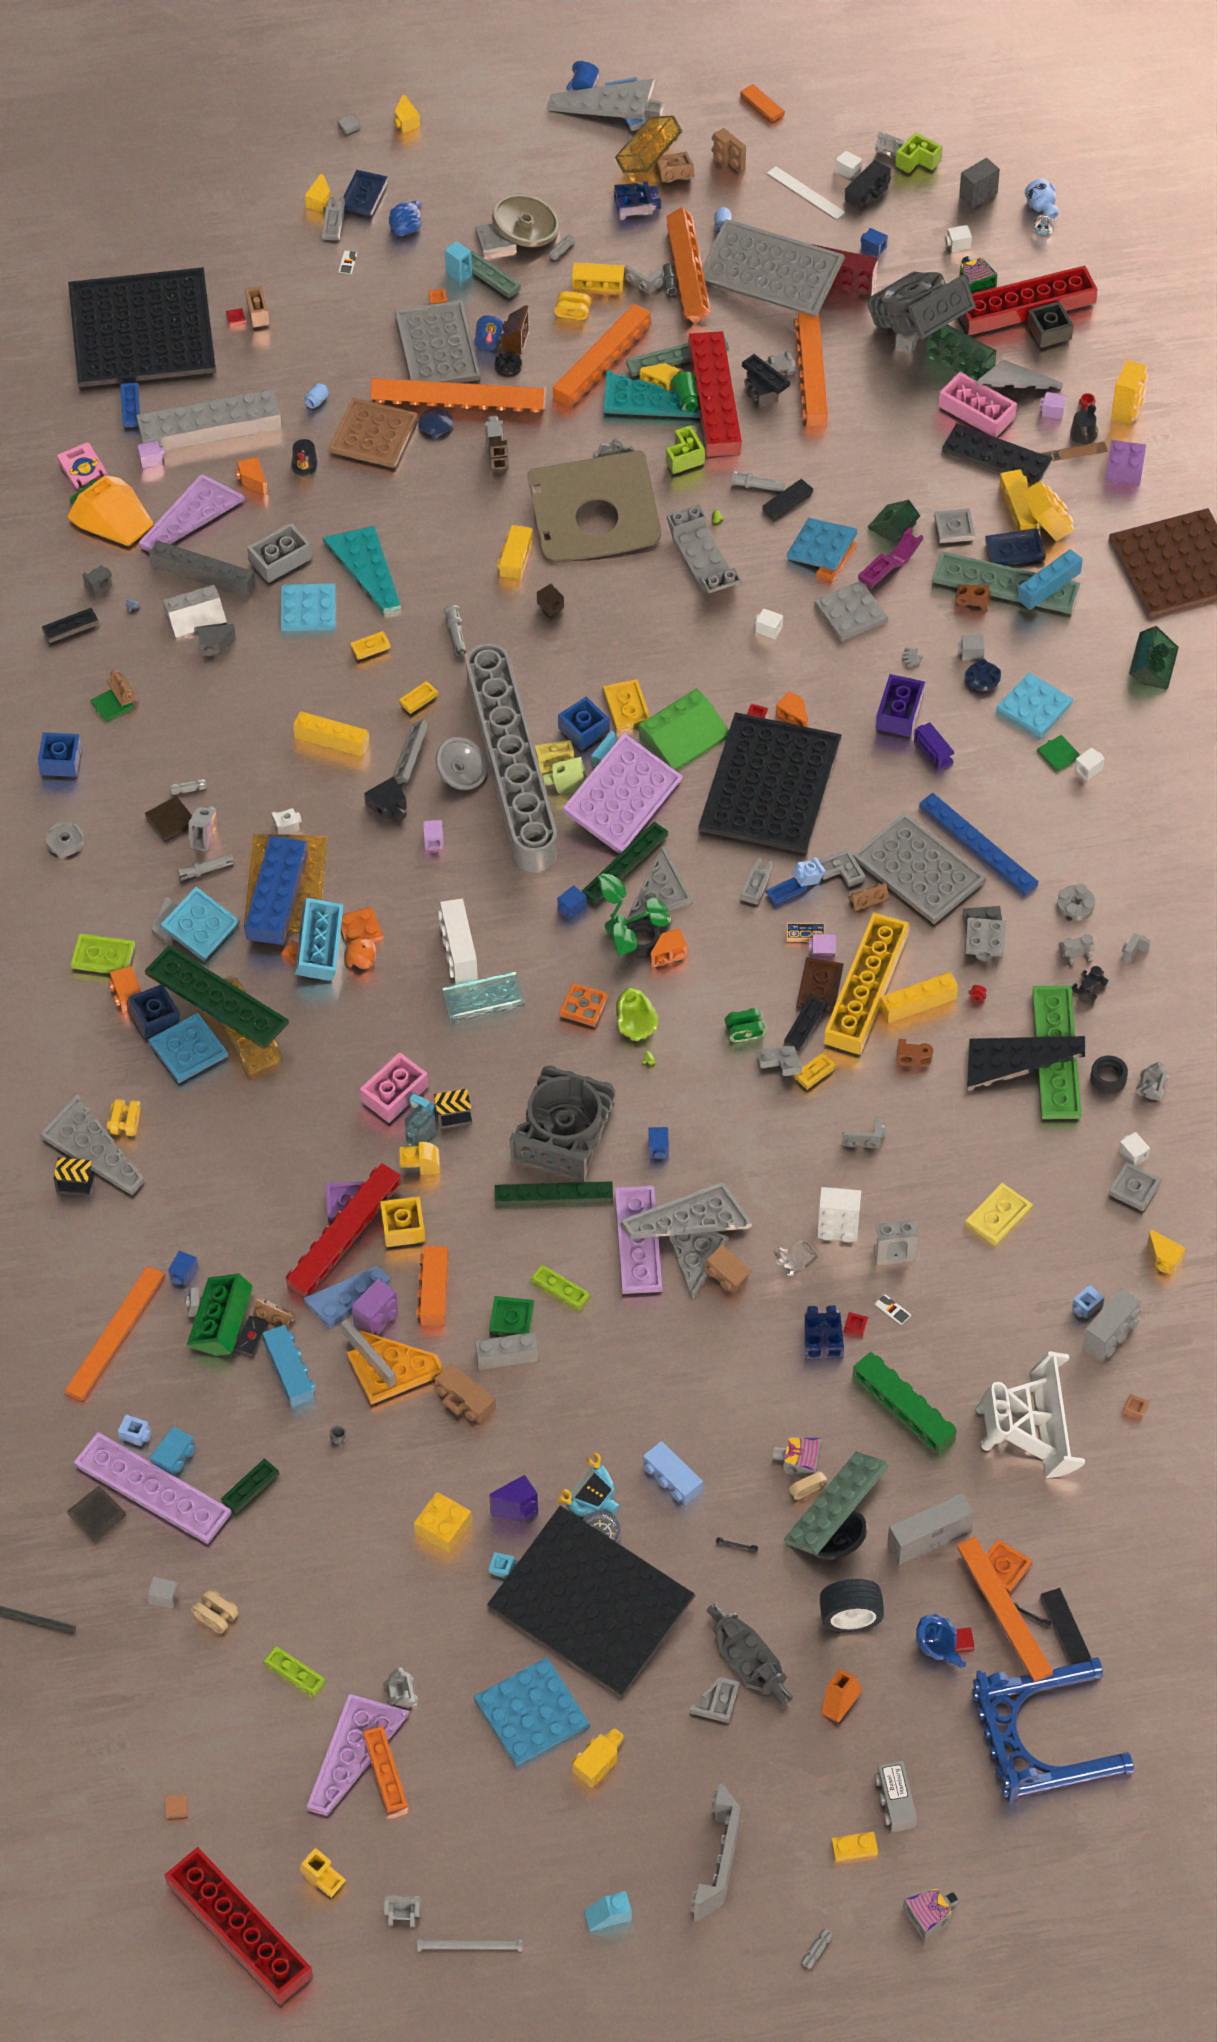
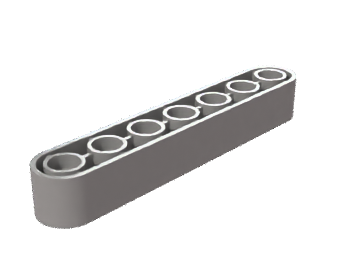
M493 643L479 644L473 647L466 656L467 687L515 864L520 869L530 873L544 872L550 869L557 860V829L511 661L503 647Z

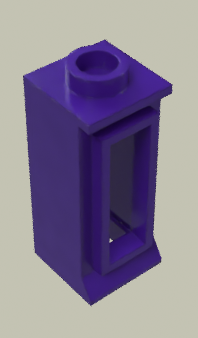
M931 722L920 725L915 729L914 742H917L931 761L937 765V770L954 762L950 757L954 754L953 749Z

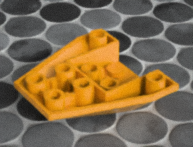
M103 476L80 493L67 516V519L77 527L126 546H130L154 526L131 486L120 478Z

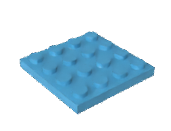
M548 1657L474 1696V1701L516 1767L590 1727V1723Z

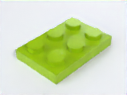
M79 933L71 961V968L110 974L112 971L129 967L135 949V941Z

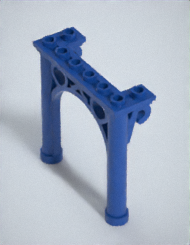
M1098 1657L1090 1658L1086 1662L1052 1669L1053 1675L1035 1683L1029 1674L1007 1678L1006 1673L998 1672L987 1677L986 1672L977 1671L976 1679L973 1680L974 1689H972L974 1701H978V1715L980 1720H984L985 1727H983L986 1739L990 1740V1754L992 1759H996V1774L998 1778L1002 1779V1794L1008 1798L1009 1804L1014 1803L1017 1797L1121 1773L1124 1775L1134 1773L1133 1761L1129 1752L1067 1766L1047 1765L1034 1758L1025 1749L1018 1735L1016 1726L1017 1713L1022 1703L1029 1696L1044 1690L1102 1678L1103 1671ZM1016 1694H1021L1016 1700V1702L1007 1697ZM999 1703L1007 1704L1012 1709L1011 1714L1006 1717L1000 1716L997 1713L996 1705ZM997 1722L1007 1724V1730L1001 1735ZM1004 1745L1010 1746L1014 1751L1010 1755L1009 1760ZM1021 1758L1029 1763V1767L1018 1772L1014 1768L1013 1761ZM1036 1769H1038V1770H1040V1771H1042V1772H1044V1773L1037 1774Z

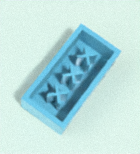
M306 898L301 913L294 975L332 981L337 967L343 904Z

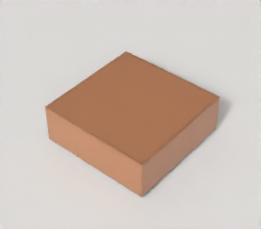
M1130 1394L1122 1413L1141 1421L1149 1401Z
M186 1794L165 1796L166 1819L188 1817Z

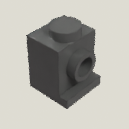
M102 565L93 569L88 574L86 572L82 574L84 585L95 596L112 585V574L107 567L104 568Z

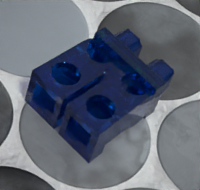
M648 181L642 184L614 185V200L619 220H624L626 216L652 215L653 210L661 209V199L653 198L658 197V187L649 186Z
M836 1305L827 1306L826 1313H818V1307L816 1306L807 1307V1312L804 1316L805 1359H823V1337H825V1359L844 1357L841 1313H838Z

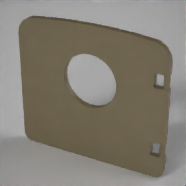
M632 451L533 468L528 472V482L542 552L548 560L561 562L608 556L648 547L659 541L661 526L644 452ZM540 486L541 493L535 494L534 487ZM589 501H606L616 509L618 521L611 531L602 535H591L584 532L576 522L577 512L582 505ZM550 533L551 540L545 541L544 534Z

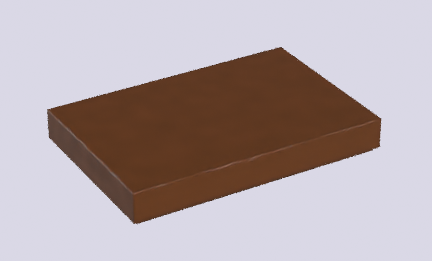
M806 957L796 1008L803 1009L810 995H813L828 1003L824 1012L832 1013L837 1002L844 963Z

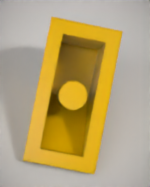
M405 94L402 95L394 111L395 119L393 121L395 127L399 128L403 134L420 127V115Z
M320 173L305 194V205L309 209L324 213L326 207H328L331 193L324 175Z
M666 363L642 367L640 369V380L663 386V389L672 391L674 387L671 384V380L676 374L680 373V370Z
M1151 1229L1148 1245L1154 1265L1161 1272L1173 1275L1184 1259L1186 1248Z

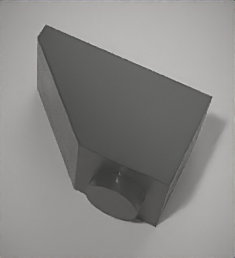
M234 624L198 628L201 656L220 654L236 638Z

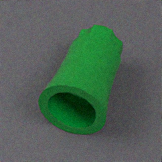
M691 372L676 374L672 378L671 384L676 391L682 409L692 412L699 406L695 376Z

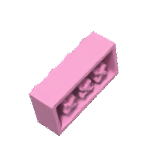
M959 372L940 392L939 407L988 435L997 437L1016 418L1017 403L985 385L978 386V381Z

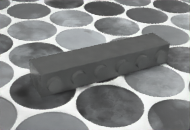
M158 540L149 552L151 567L209 586L215 585L216 588L247 598L255 587L254 571Z

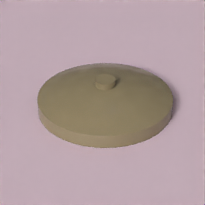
M527 194L508 195L501 198L493 210L492 221L496 230L505 239L517 245L539 247L550 243L557 235L559 229L557 213L548 203L535 196Z

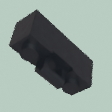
M874 160L845 188V201L857 208H862L865 204H869L872 197L878 199L888 189L887 185L891 180V168Z

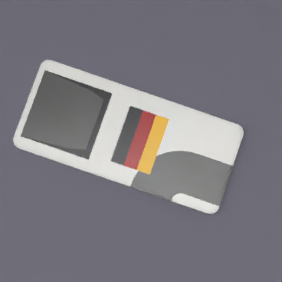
M344 251L339 273L352 274L357 252Z
M885 1294L875 1303L878 1308L900 1325L911 1317L910 1313Z

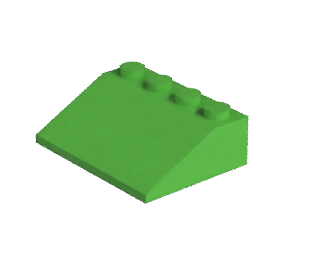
M697 688L639 724V738L664 763L675 771L725 740L729 732L709 700Z

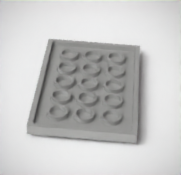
M462 300L395 310L410 380L450 383L481 380Z
M905 812L853 854L858 864L883 884L886 883L889 889L933 924L938 922L986 881L985 875Z

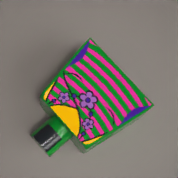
M966 256L962 259L959 276L963 275L966 277L971 294L997 286L998 274L983 258L972 260L970 256Z

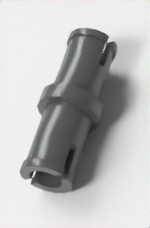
M666 263L663 265V280L666 284V293L669 294L670 292V295H675L677 293V277L674 274V266L671 264L670 267V263Z

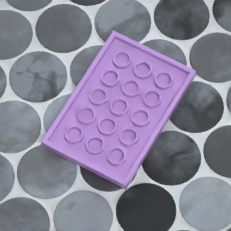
M624 733L566 803L562 812L620 854L631 844L679 784L683 776Z

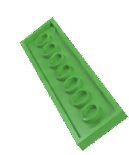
M1071 985L1033 986L1036 1037L1075 1036ZM1077 1059L1065 1063H1054L1045 1069L1043 1067L1038 1068L1042 1119H1081Z

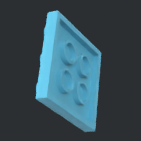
M335 583L281 585V631L335 630Z
M1028 672L997 705L996 711L1042 737L1072 705L1073 698Z
M195 887L161 923L160 928L205 962L239 925L240 920L199 888Z

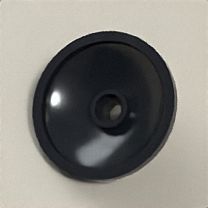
M853 1510L815 1556L821 1559L834 1560L846 1557L857 1550L868 1532V1525L863 1515Z

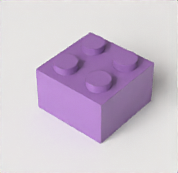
M1111 440L1105 480L1140 485L1146 444Z
M377 1279L352 1305L354 1326L359 1330L374 1335L380 1334L384 1330L385 1325L389 1321L394 1320L398 1314L396 1291Z

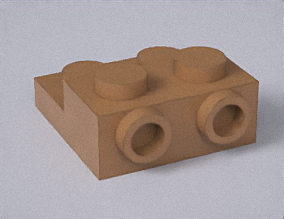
M725 128L715 132L711 138L714 141L711 151L715 161L724 167L730 164L740 173L746 170V145Z
M687 151L654 157L662 182L670 183L677 179L687 180L695 176L694 165Z

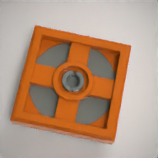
M572 983L559 1011V1016L595 1027L608 999V993Z

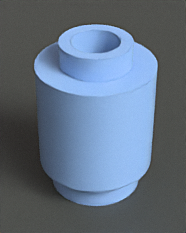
M725 207L718 208L714 215L715 230L718 232L725 219L731 220V212Z
M316 383L305 395V404L310 408L318 407L328 397V388L324 384Z

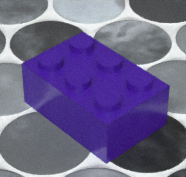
M889 674L876 716V729L911 737L924 697L925 681Z

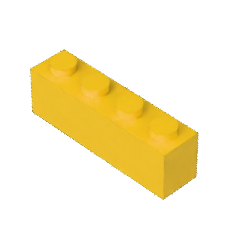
M1021 469L1000 473L999 485L1016 530L1038 528L1040 533L1041 525L1034 518L1023 494V491L1028 488L1026 476H1023Z
M302 711L299 712L293 724L294 737L299 740L360 757L364 756L369 746V733L366 729Z
M951 972L944 973L881 996L880 1011L888 1024L957 999L958 984Z

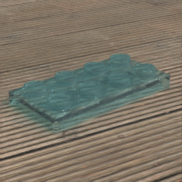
M516 972L442 988L451 1023L525 1007L524 996Z

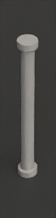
M417 1938V1952H422V1949L518 1950V1952H522L523 1939H518V1941H432Z

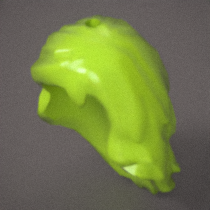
M626 988L619 995L616 1002L619 1032L623 1033L626 1037H630V1040L635 1041L645 1040L647 1036H652V1032L657 1030L659 1024L658 1014L653 1009L650 1000L641 990Z

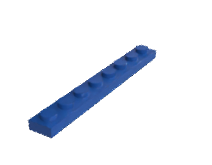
M931 793L919 803V807L1024 896L1038 886V880L934 793Z

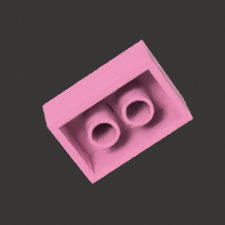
M399 1052L360 1088L361 1102L390 1123L410 1104L409 1099L413 1093L419 1096L429 1087L428 1073Z

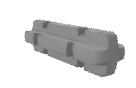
M567 235L549 252V258L556 260L569 246L575 243V238Z
M201 778L197 779L196 782L191 780L180 782V785L177 783L171 784V794L176 795L179 792L197 791L196 789L198 788L199 790L206 789V780Z
M823 1929L820 1932L819 1937L816 1938L807 1951L808 1953L802 1958L801 1964L805 1968H812L815 1960L819 1958L826 1948V1944L832 1939V1934L828 1930Z

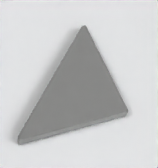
M1004 359L978 379L977 383L978 386H983V384H992L991 387L1014 385V388L1035 386L1036 389H1048L1049 386L1061 389L1063 385L1060 381Z
M665 846L661 847L660 853L655 859L626 920L647 912L646 902L651 898H657L662 901L669 912L693 904V899ZM649 915L641 917L637 920H647L649 919Z
M718 1232L668 1236L692 1299H695L708 1277L703 1268L706 1260L721 1244L725 1247L729 1241V1237Z

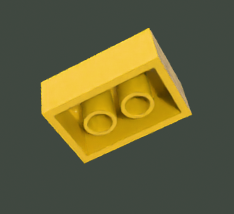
M1126 360L1115 384L1112 420L1131 425L1133 419H1137L1139 414L1138 408L1143 406L1145 400L1143 395L1147 385H1144L1148 378V373H1146L1147 365Z
M1040 480L1023 491L1034 518L1056 542L1075 531L1072 526L1074 521L1066 513L1068 510L1067 506L1063 501L1060 502L1059 497L1056 493L1052 492L1049 485L1045 486Z

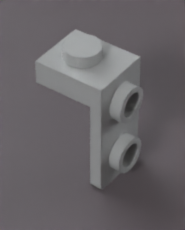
M628 265L624 267V278L648 294L660 288L664 282L663 271L659 268L648 277H645Z
M875 1117L874 1133L842 1132V1145L849 1147L865 1146L868 1148L881 1147V1138L885 1137L886 1125H882L883 1117Z

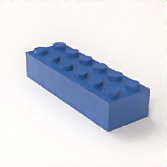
M275 836L269 837L245 924L246 940L284 945L308 856L307 841Z

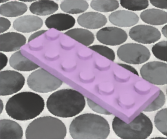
M654 1186L615 1188L622 1294L662 1292L658 1237L629 1239L620 1226L621 1220L656 1207Z

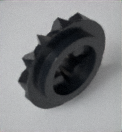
M506 351L505 354L500 353L499 357L495 358V368L503 374L516 373L522 367L520 355H515L514 352L508 353Z

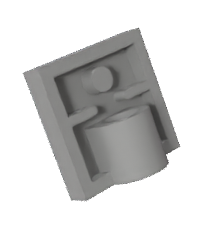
M968 918L965 954H975L976 958L982 961H988L993 956L1003 957L1006 921Z

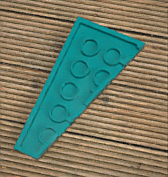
M607 370L604 413L699 418L698 407L692 412L682 409L675 390L668 391L663 389V386L640 379L632 380L627 378V375L621 374L619 376L613 374V371Z
M375 526L323 537V542L326 546L328 545L332 549V553L342 561V565L362 585L363 590L369 593L374 603L383 613L401 610V604Z

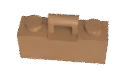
M452 1363L435 1378L436 1392L442 1397L446 1396L442 1403L456 1415H459L464 1410L469 1420H475L480 1424L496 1409L495 1398Z

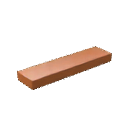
M380 1726L363 1731V1739L386 1813L407 1808L408 1804L384 1727Z

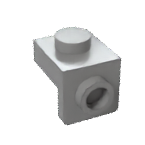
M1134 933L1130 941H1126L1122 948V952H1124L1123 961L1130 963L1137 950L1148 953L1151 940Z
M190 1288L189 1294L185 1295L184 1305L187 1307V1317H196L201 1301L199 1288Z

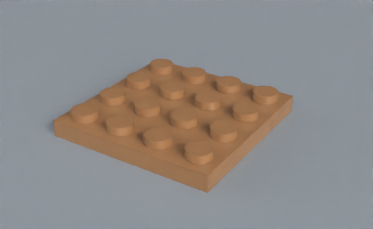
M352 397L329 446V452L395 468L418 419V413Z

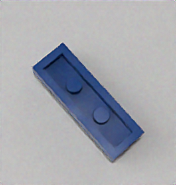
M138 383L120 384L123 428L137 427L136 415L140 414Z

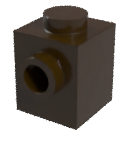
M549 584L537 591V604L549 616H552L564 608V596L552 584Z

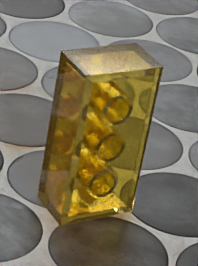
M674 115L649 117L620 150L615 159L623 174L648 173L651 171L653 165L661 159L660 157L669 150L672 143L683 132Z

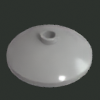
M454 737L446 740L438 748L436 767L440 776L447 784L456 789L471 790L484 781L487 774V760L482 750L474 742L466 738Z

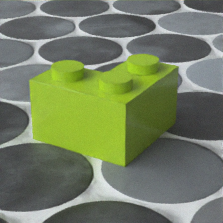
M914 133L896 152L895 166L908 173L918 164L933 170L942 161L943 146Z
M691 425L675 430V445L666 448V463L672 474L705 464V449Z

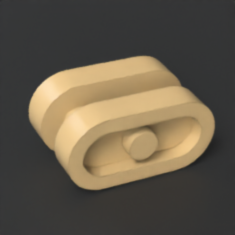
M206 1590L201 1596L203 1604L196 1602L190 1609L191 1613L198 1620L220 1634H223L228 1628L225 1620L234 1621L239 1615L238 1607L233 1602H227L222 1599L221 1595L215 1590Z

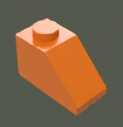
M258 457L237 461L238 469H235L237 480L240 479L244 487L261 494H267L266 481Z
M788 691L776 704V717L786 723L808 727L804 699Z

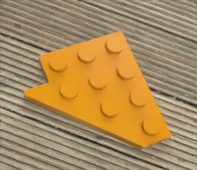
M362 1330L359 1331L363 1338L395 1373L396 1384L390 1388L356 1349L347 1352V1357L371 1405L434 1380L444 1370L436 1354Z

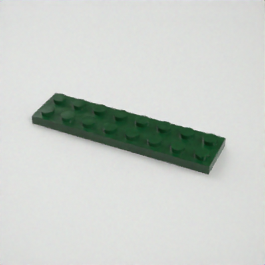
M170 945L145 969V975L264 1050L289 1024V1020Z

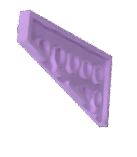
M201 474L139 541V547L150 552L157 540L172 544L245 500L244 495Z
M349 1694L307 1804V1810L328 1816L371 1763L362 1732L383 1726L387 1740H389L409 1716V1711Z

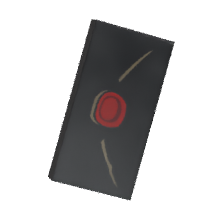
M249 1315L234 1346V1352L253 1358L263 1337L262 1333L268 1327V1321Z

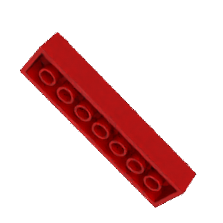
M1084 265L973 293L971 295L976 307L960 316L959 319L969 336L1027 321L1028 310L1058 301L1061 302L1065 311L1095 304L1098 289Z
M723 331L689 333L688 352L691 370L695 376L706 457L740 455L742 439Z
M199 1847L195 1848L164 1874L169 1888L279 2005L284 2003L313 1977L312 1967Z

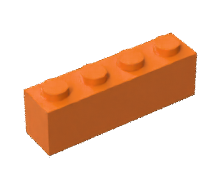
M424 1246V1254H420V1266H423V1271H419V1283H422V1288H418V1300H421V1306H417V1318H420L421 1325L445 1326L449 1261L448 1247Z

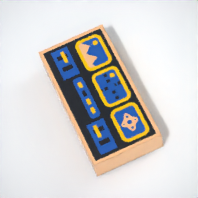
M787 923V942H809L813 934H825V923Z

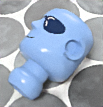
M1037 179L1026 187L1025 196L1030 208L1037 212H1043L1046 220H1052L1059 214L1058 208L1054 206L1057 197L1055 194L1056 189L1052 183L1045 179Z

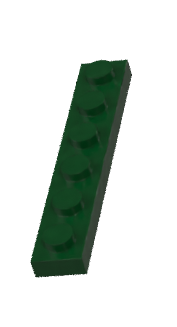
M653 822L600 874H610L619 880L624 879L668 836V830ZM597 876L581 891L587 896V900L595 905L604 898Z
M612 1181L495 1185V1206L613 1202Z

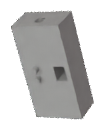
M961 1493L889 1526L887 1546L898 1565H901L972 1532L974 1512Z

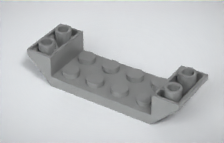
M700 505L667 515L673 542L701 592L709 594L742 583L736 569H730L708 531L706 516Z
M719 1784L718 1791H714L712 1797L711 1812L715 1813V1821L725 1823V1833L722 1834L721 1852L717 1858V1871L714 1874L712 1886L698 1884L697 1891L693 1890L691 1912H694V1921L703 1919L722 1907L725 1902L740 1828L741 1808L724 1784Z

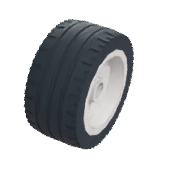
M865 1579L837 1581L825 1587L820 1593L822 1621L824 1626L830 1630L843 1633L864 1631L873 1628L884 1618L881 1589L873 1581Z

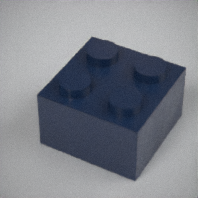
M160 984L128 997L127 1009L144 1039L163 1032L179 1023L180 1013L163 985Z

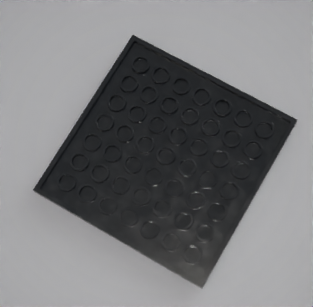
M204 267L68 282L78 387L216 372Z

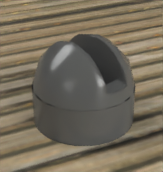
M341 1426L332 1427L329 1435L330 1440L335 1444L342 1443L346 1438V1430Z

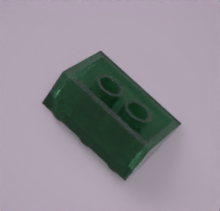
M1157 626L1141 631L1129 674L1142 685L1168 689L1179 646Z

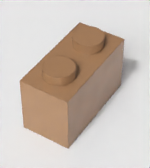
M262 286L245 289L246 304L253 328L270 325Z
M722 1244L706 1260L703 1266L705 1272L710 1277L717 1279L720 1285L731 1293L748 1278L752 1271Z

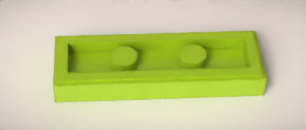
M543 1264L540 1265L530 1278V1282L578 1311L591 1297L589 1292Z
M275 1646L263 1661L264 1665L313 1698L326 1683L325 1678L278 1646Z

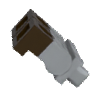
M498 416L487 417L488 422H485V435L491 470L509 468L507 440H504L503 422L502 420L498 421Z

